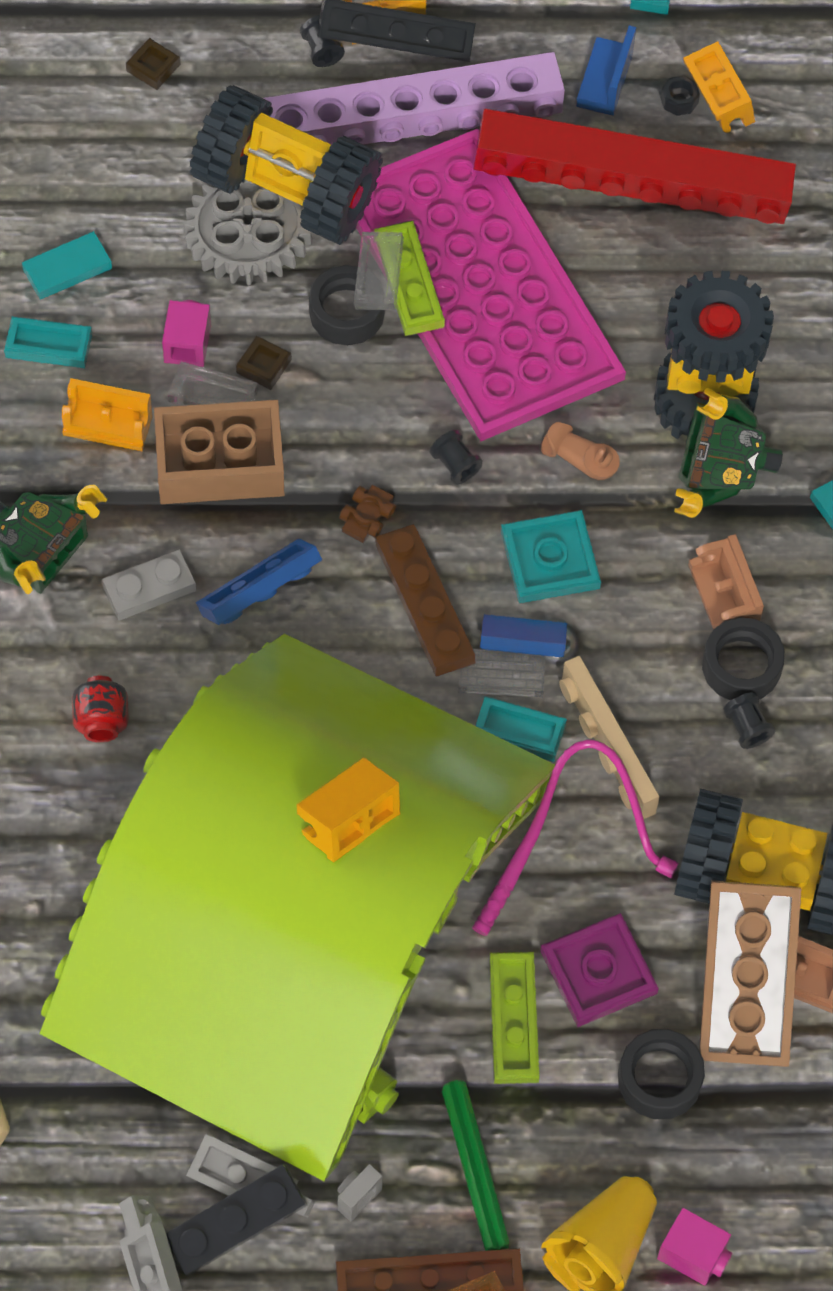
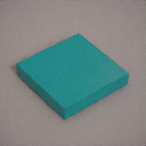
M582 510L501 524V535L519 604L600 589L601 580Z

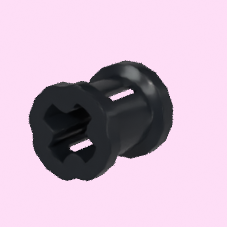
M320 15L309 18L301 25L300 33L302 38L308 41L312 50L310 57L313 64L317 67H329L342 59L345 50L342 43L337 40L317 37Z
M451 430L439 437L433 443L429 452L434 459L441 460L451 473V481L459 485L479 472L483 460L479 455L473 456L462 442L463 436L459 430Z
M753 692L745 693L732 699L723 708L726 718L732 719L740 735L738 742L743 749L754 748L765 743L776 732L773 724L766 722L758 707L759 698Z

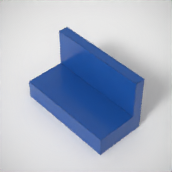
M628 26L623 43L596 37L577 96L576 107L614 116L633 56L636 27Z

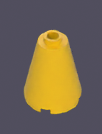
M623 1176L550 1233L542 1243L541 1249L546 1248L547 1252L542 1258L553 1277L569 1291H579L580 1289L584 1291H624L657 1206V1199L652 1186L640 1177Z

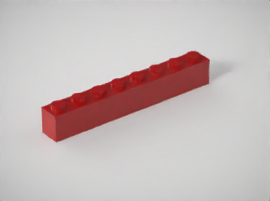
M484 109L473 170L482 171L493 176L505 175L522 178L533 183L545 182L562 185L568 189L602 192L607 196L636 198L647 203L659 202L676 205L686 210L710 211L726 217L738 216L755 219L766 224H784L792 204L796 163Z

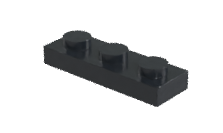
M282 1164L166 1233V1236L185 1275H191L308 1205L286 1165Z

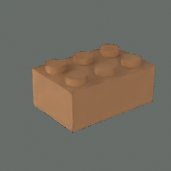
M278 400L154 408L160 504L285 496Z

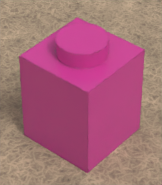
M169 300L162 340L164 363L204 367L211 330L210 305L201 304L194 300H184L182 302Z
M682 1208L660 1247L657 1259L706 1286L712 1274L721 1277L733 1255L731 1251L726 1249L731 1234Z

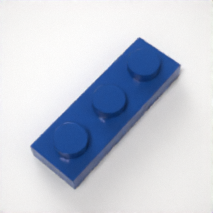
M298 538L196 602V605L204 618L217 625L233 622L243 614L242 610L255 602H263L270 599L277 593V588L288 581L299 580L307 576L312 571L311 567L322 561V558L315 545Z

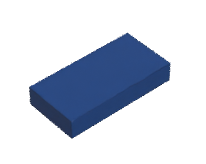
M484 614L480 648L484 650L562 658L565 656L567 623Z

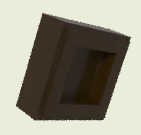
M149 38L126 62V71L158 90L181 65L180 56Z
M256 335L237 363L236 373L272 390L291 362V352Z

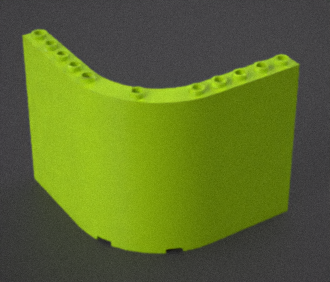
M285 633L271 643L266 642L257 653H250L241 664L236 663L225 675H218L210 687L202 686L194 699L193 705L171 733L162 749L155 748L148 756L143 769L146 775L127 808L113 840L108 839L98 854L97 864L101 865L97 878L92 879L83 895V902L87 906L83 916H80L75 921L68 939L73 944L69 954L62 958L56 969L55 978L59 982L55 992L53 991L48 996L42 1007L41 1016L45 1017L39 1034L310 1175L325 1181L342 1159L402 1010L426 960L418 955L421 948H426L433 932L439 935L457 903L458 887L463 880L470 882L490 854L540 805L555 764ZM366 758L399 782L400 815L384 824L363 842L333 863L327 858V854L309 842L303 835L302 829L312 825L305 822L297 814L296 805L356 762Z

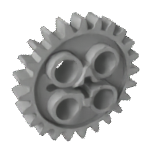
M245 180L244 183L241 182L240 188L236 191L234 190L231 194L216 187L212 188L209 185L203 184V197L193 195V207L186 208L187 220L183 221L187 249H191L192 259L194 261L201 260L204 272L214 267L216 279H220L225 273H229L231 284H234L239 276H245L247 285H251L253 277L259 275L264 283H267V273L271 271L278 277H282V266L286 265L294 269L296 267L295 256L305 258V245L312 244L311 232L300 225L302 220L300 215L304 206L248 180Z

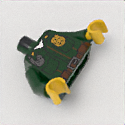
M706 388L703 392L710 397L708 403L705 405L697 402L678 476L685 486L692 490L688 491L679 488L675 493L676 496L684 498V502L681 507L675 508L674 512L691 518L696 517L704 507L738 495L741 489H752L758 470L777 473L781 467L783 456L781 449L764 446L766 433L758 426L757 416L739 398L718 394L709 388Z
M88 485L81 489L78 494L73 495L41 494L37 496L27 492L23 493L11 508L0 502L1 580L5 583L21 587L26 594H30L33 589L41 594L88 537L84 514L87 513L91 518L98 517L100 510L95 505L108 500L96 485Z

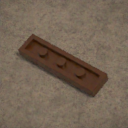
M412 524L376 536V548L435 676L437 677L475 664V653L415 525Z
M520 1248L336 1261L338 1291H524Z

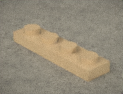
M580 655L564 662L562 680L559 681L560 688L566 701L569 704L574 702L581 714L579 715V721L585 735L589 739L594 737L596 741L606 744L615 751L629 774L643 819L655 815L659 795ZM599 751V757L604 769L608 774L614 773L620 783L619 793L623 803L629 810L632 809L615 765L607 755Z

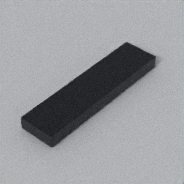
M322 0L317 37L470 62L476 23L341 0Z

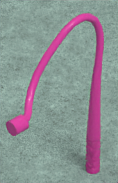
M596 740L576 742L559 757L551 773L536 815L498 880V884L495 885L493 893L490 894L487 904L484 905L481 914L473 924L472 929L483 936L489 934L494 921L499 916L501 909H503L507 898H509L510 892L513 891L540 835L562 769L569 758L579 750L587 748L599 750L613 762L628 795L646 856L657 866L655 871L670 879L673 877L679 863L664 855L662 858H659L655 854L629 774L619 756L606 744Z

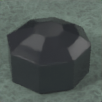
M683 75L669 78L661 89L660 98L664 110L680 116L693 112L699 104L700 92L695 81Z

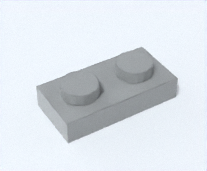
M180 549L102 579L103 588L118 621L196 591V583Z

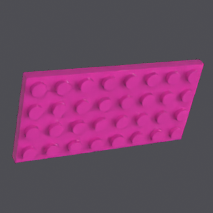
M477 128L382 167L380 176L376 180L378 184L370 197L372 198L369 206H366L361 221L357 222L356 229L387 280L374 238V229L409 221L414 222L445 320L444 328L417 334L481 442L624 381L626 371L508 177L505 175L493 176L482 171L473 170L479 135Z

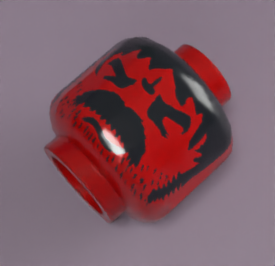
M102 675L90 677L86 683L78 686L72 696L73 726L75 729L83 734L85 739L92 742H109L116 739L118 734L126 729L129 721L128 694L125 688L116 682H112L110 677Z

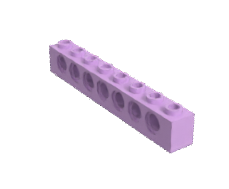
M550 52L263 99L272 103L273 113L270 117L332 145L333 142H337L338 137H343L344 135L364 145L383 141L395 142L402 138L420 135L433 136L439 132L457 129H474L481 125L484 109L530 117H549L553 114L562 113L565 89L555 53Z

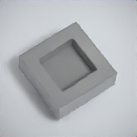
M370 1164L360 1174L357 1171L350 1173L337 1190L340 1193L338 1196V1211L352 1222L381 1192L383 1176Z

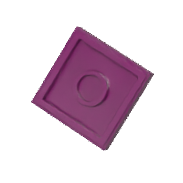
M621 913L541 945L540 952L577 1027L658 994L659 988Z

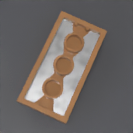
M711 880L699 1047L704 1061L789 1067L801 887Z

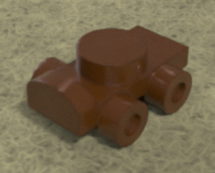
M374 485L369 490L359 486L352 498L353 501L359 503L355 509L348 504L345 505L339 518L346 522L342 527V532L364 543L369 535L374 538L379 536L384 525L380 522L381 517L390 519L395 512L396 504L392 503L394 500L393 495Z

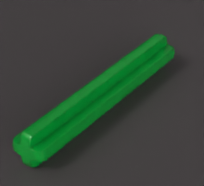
M464 1080L450 1081L443 1085L442 1093L485 1251L508 1249V1234L466 1082Z

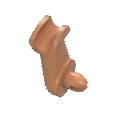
M561 422L552 424L541 444V451L544 455L549 457L558 455L590 478L596 480H606L617 472L620 459L617 452L611 446L595 443L572 433L573 428L568 424Z

